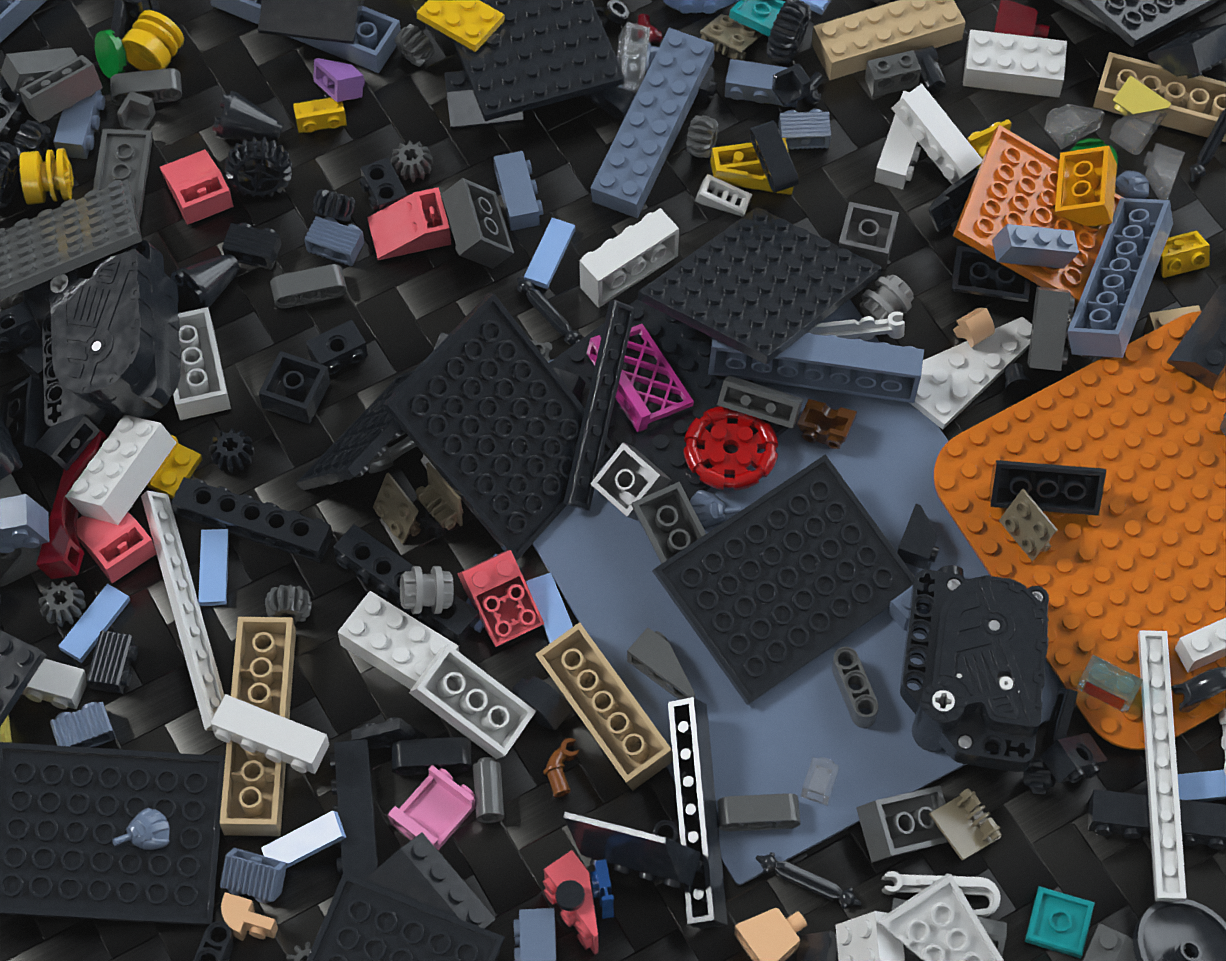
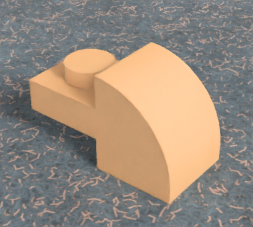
M977 308L958 319L957 323L959 326L953 329L957 338H966L970 347L975 346L995 333L994 323L987 308Z
M225 892L222 899L221 912L233 936L243 941L247 931H249L250 935L259 939H265L266 936L275 938L278 930L275 919L254 913L255 907L252 900Z

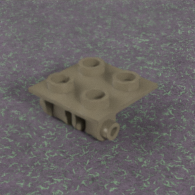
M722 14L700 31L702 34L700 39L714 43V50L716 49V52L719 53L722 50V55L725 56L727 54V57L743 61L747 53L744 51L762 36L760 32Z
M427 462L428 486L419 487L415 492L417 494L416 498L426 507L428 512H431V515L435 517L442 528L450 530L456 525V522L460 527L463 526L461 498L441 474Z
M386 473L373 508L377 515L388 525L392 534L403 545L409 534L416 536L421 531L419 528L420 523L416 520L419 510L393 477Z
M1024 489L1020 491L999 519L1000 523L1032 561L1036 559L1041 551L1044 553L1051 548L1050 539L1058 530Z
M969 788L961 792L957 798L929 813L961 860L998 840L1002 835L999 831L1001 827L997 826L992 817L988 818L991 815L990 812H983L986 808L985 805L979 806L981 802L976 797L975 791L971 792Z

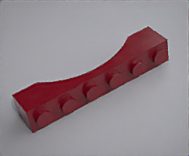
M99 429V433L67 471L63 469L49 519V542L42 543L36 563L50 579L75 576L79 573L84 555L77 537L79 511L67 499L66 495L86 469L88 463L102 447L104 441L107 440L108 437L101 429Z

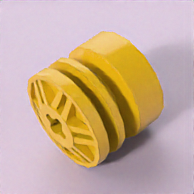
M145 10L139 15L138 20L133 24V28L126 33L121 41L125 48L127 61L140 71L166 69L171 62V57L176 55L178 49L183 45L184 36L178 26L161 13Z
M64 148L57 149L56 159L54 152L47 150L45 162L42 161L38 151L22 152L20 154L21 183L28 205L45 203L47 191H50L54 202H59L60 191L64 201L72 199L73 172Z

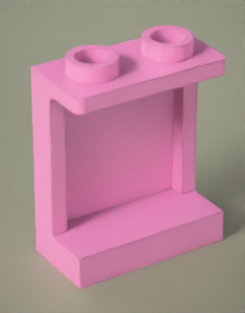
M432 765L428 769V777L400 808L395 806L388 813L390 824L408 839L412 840L423 832L434 847L439 850L476 806L475 795L467 786L463 784L459 786L452 781L453 777L445 769L440 768L438 770Z

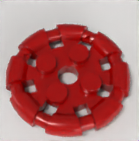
M718 406L703 412L704 416L700 419L696 418L689 426L684 438L686 447L683 449L685 460L692 473L696 472L700 476L699 480L713 488L723 490V488H734V491L753 487L759 484V480L762 477H767L771 473L777 462L778 453H776V448H778V439L770 423H765L760 418ZM727 418L738 419L737 424H727ZM709 424L712 426L711 432L705 428ZM753 427H755L758 430V432L754 435L752 431ZM697 445H705L704 449H699ZM734 445L738 448V451L727 453L724 447ZM757 449H765L763 453H757ZM710 462L714 467L707 469L705 465ZM752 465L755 468V470L752 472L751 470L748 471L746 468ZM724 474L735 475V478L724 477Z

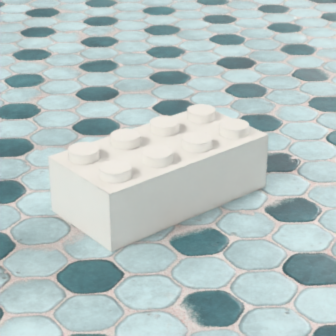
M970 30L963 86L1060 97L1064 81L1067 41Z
M661 208L654 213H648L640 222L634 226H628L620 235L614 239L606 240L600 248L593 252H588L580 260V288L598 308L678 256L679 228Z
M208 307L179 313V342L182 358L180 359L181 377L173 396L180 420L231 409Z
M124 415L107 440L104 441L94 458L88 463L78 480L73 484L66 495L67 499L83 516L119 525L177 442L161 423Z
M371 591L368 592L338 631L341 646L409 689L413 688L441 648L449 644L459 652L458 645Z
M449 644L438 651L409 692L495 759L507 754L536 712Z
M873 911L835 925L838 960L905 961L903 943L877 922L888 913Z

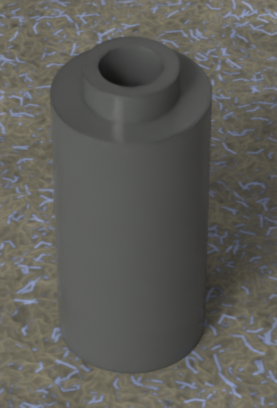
M491 757L481 758L473 765L476 820L482 823H495L504 819L501 764Z

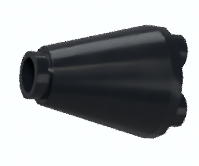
M231 91L230 94L224 93L220 108H223L221 117H216L212 131L216 132L217 138L252 141L255 137L257 141H262L265 137L268 143L273 140L276 143L278 142L283 128V124L278 123V119L235 91Z
M228 254L176 269L171 274V279L178 285V299L186 307L187 312L206 307L209 308L236 277L237 272L240 271V265L234 256Z

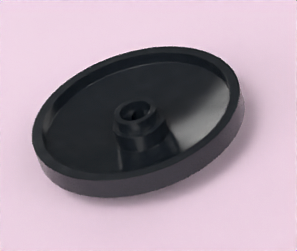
M1186 899L1184 902L1159 901L1140 917L1135 926L1133 950L1136 961H1226V922L1208 907L1192 900Z

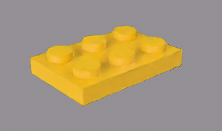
M428 0L417 11V19L475 52L505 21L503 13L480 0Z

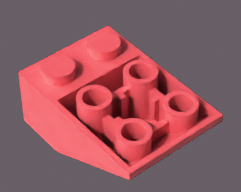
M206 149L160 167L187 225L233 207L230 190Z
M439 187L414 192L367 217L378 260L451 245L450 228Z
M129 512L126 513L119 525L87 516H81L77 519V537L79 542L111 583H114L157 554L152 539Z
M511 550L458 573L466 594L473 607L479 611L480 620L495 647L544 624Z
M571 850L544 869L545 880L543 884L546 888L544 894L550 903L554 905L557 903L556 889L562 882L574 880L582 885L585 892L583 905L575 911H565L561 908L562 912H560V915L569 927L573 925L579 932L577 938L585 949L590 947L593 953L596 954L598 953V930L588 870L573 850Z

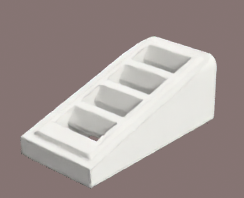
M707 174L695 201L712 208L744 216L752 194ZM718 192L722 193L721 198L717 197ZM728 195L732 196L730 202L726 201ZM737 198L742 199L739 206L735 205Z

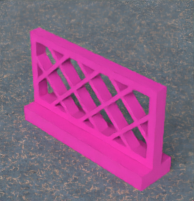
M643 324L631 327L629 338L640 334L644 344L640 345L628 341L627 348L641 353L639 359L625 355L624 362L635 365L636 368L634 374L622 369L616 393V400L637 432L647 429L649 423L689 408L694 403ZM600 335L590 338L587 355L594 365L600 346ZM646 353L654 356L657 360L656 365L642 361L643 354ZM639 367L654 371L652 378L649 379L637 375ZM656 373L668 376L670 379L669 385L655 381ZM634 381L649 385L647 393L637 391L633 386ZM655 387L667 391L665 398L650 395L651 388ZM669 392L680 395L683 401L675 403L667 400ZM647 401L662 405L661 410L651 413L646 406Z

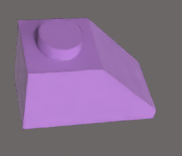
M319 58L314 59L313 81L336 102L362 97L365 85L364 76L353 65Z

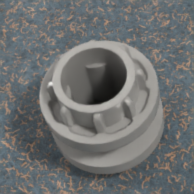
M890 275L886 278L879 277L875 281L877 290L875 292L866 290L862 294L863 301L860 303V310L865 317L870 316L874 320L888 319L889 314L892 312L900 311L907 313L912 308L911 301L914 299L910 287L896 275Z
M413 566L411 571L404 572L401 575V606L404 609H411L412 614H421L423 606H431L433 614H441L442 609H448L452 606L454 591L452 574L449 571H442L441 566H433L431 574H422L420 566Z

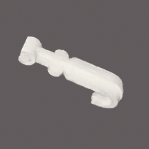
M892 312L889 314L888 319L874 320L873 317L867 316L863 317L860 322L854 319L819 323L808 332L824 336L835 335L838 338L857 339L860 337L863 340H871L875 335L888 334L891 338L899 339L904 336L905 322L903 321V313Z
M890 871L882 877V880H892L894 886H885L882 892L887 895H893L896 892L919 893L943 876L901 875ZM953 876L964 895H984L988 897L990 901L989 907L973 910L976 916L988 917L997 910L1001 897L995 883L982 877Z

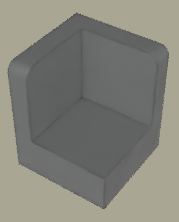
M130 91L117 112L120 126L127 130H146L156 113L153 100L147 96Z

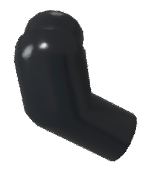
M815 72L810 77V95L804 98L809 104H816L821 99V93H818L817 87L824 81V77L818 72Z

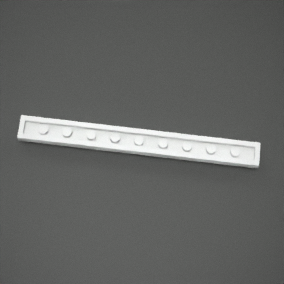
M146 491L141 495L203 725L205 730L213 731L210 722L224 698L223 688L169 495Z
M1140 630L1138 633L1155 901L1184 902L1186 900L1168 635L1167 631Z

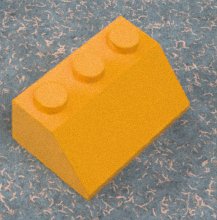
M1110 146L1060 153L1055 204L1056 215L1088 227L1113 223L1117 163Z

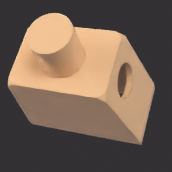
M774 908L735 925L734 935L752 961H786L799 947L800 939L796 933L805 928L807 923L799 911L785 918L778 908Z

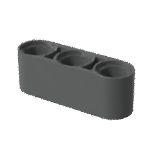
M176 69L119 73L113 75L110 79L111 101L118 106L123 104L130 91L152 98L153 103L176 101L182 96L181 74Z
M336 264L279 275L270 282L274 303L278 308H290L338 298L347 292L342 267Z
M841 647L834 654L832 673L852 721L858 727L868 728L875 723L879 708L878 702L857 652L851 647ZM846 660L850 662L851 665L842 666L839 663V661ZM857 684L861 689L852 690L849 685ZM866 708L871 711V714H862L859 712V709Z
M796 794L727 796L717 800L719 829L722 831L790 829L801 824L799 799Z

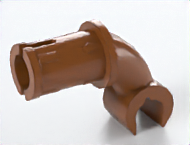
M565 739L560 748L551 755L546 769L543 771L544 775H547L554 797L565 796L571 791L563 771L565 769L563 762L565 760L572 761L578 755L579 750L574 752L566 750L567 747L574 746L575 739Z

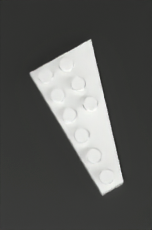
M1020 317L995 328L993 335L973 347H970L968 341L923 360L922 374L915 402L910 404L943 430L992 384L1008 365L1013 364L1029 348L1032 324L1025 318Z
M946 874L877 921L923 961H1004L951 874Z

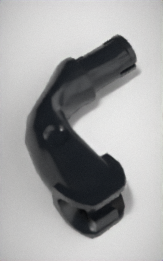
M1226 667L1205 671L1181 684L1171 686V690L1175 694H1184L1185 696L1184 701L1179 703L1180 712H1190L1202 702L1225 691Z

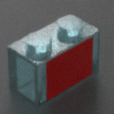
M1092 655L1079 680L1077 689L1127 714L1143 679Z

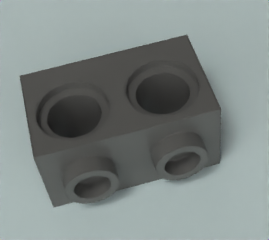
M914 50L867 61L865 80L872 97L918 87L921 67Z

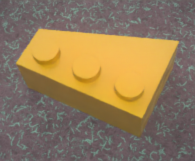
M782 138L788 151L786 138ZM752 142L712 148L710 161L713 177L733 186L773 192ZM793 187L776 193L792 195Z

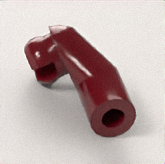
M640 14L638 16L639 37L644 40L647 39L650 43H659L663 35L661 31H657V28L650 25V16L648 14Z

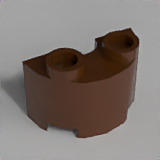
M808 399L797 425L803 432L801 436L805 441L809 443L819 442L832 449H840L847 439L857 416V411L842 407L835 410L828 407L826 403Z

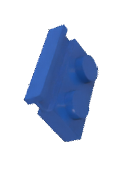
M606 859L594 861L595 871L590 872L593 898H599V904L602 907V919L614 917V898L611 895V883Z

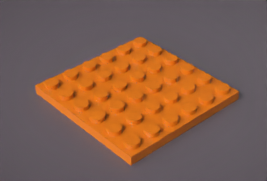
M999 125L994 130L953 236L996 260L992 240L1006 224L1074 231L1079 253L1064 269L1010 263L1001 264L1041 287L1068 290L1071 296L1075 298L1074 306L1077 307L1110 224L1088 227L1056 215L1055 204L1059 160ZM1116 193L1114 197L1113 216L1120 201V198H1123L1122 196Z

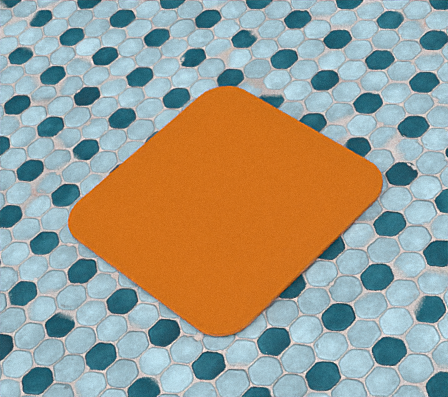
M1202 311L1180 316L1129 343L1123 358L1103 357L956 435L942 448L934 467V486L940 501L989 575L1014 579L1025 585L1027 589L1032 586H1040L1047 591L1049 595L1047 637H1049L1045 659L1065 689L1078 692L1075 704L1092 729L1106 741L1131 750H1145L1138 633L1140 630L1167 631L1171 686L1181 684L1205 671L1226 667V656L1191 672H1187L1175 651V647L1181 637L1226 618V436L1220 429L1224 418L1223 415L1226 413V371L1215 387L1210 389L1167 363ZM996 460L1106 469L1099 516L1043 511L1058 530L1050 539L1051 548L1044 553L1041 551L1036 559L1032 561L999 521L1008 508L990 507V483L993 465ZM1086 682L1125 700L1121 710L1083 692ZM1171 690L1175 738L1220 713L1223 708H1226V690L1202 702L1190 712H1180L1179 703L1184 701L1185 696L1184 694H1175Z

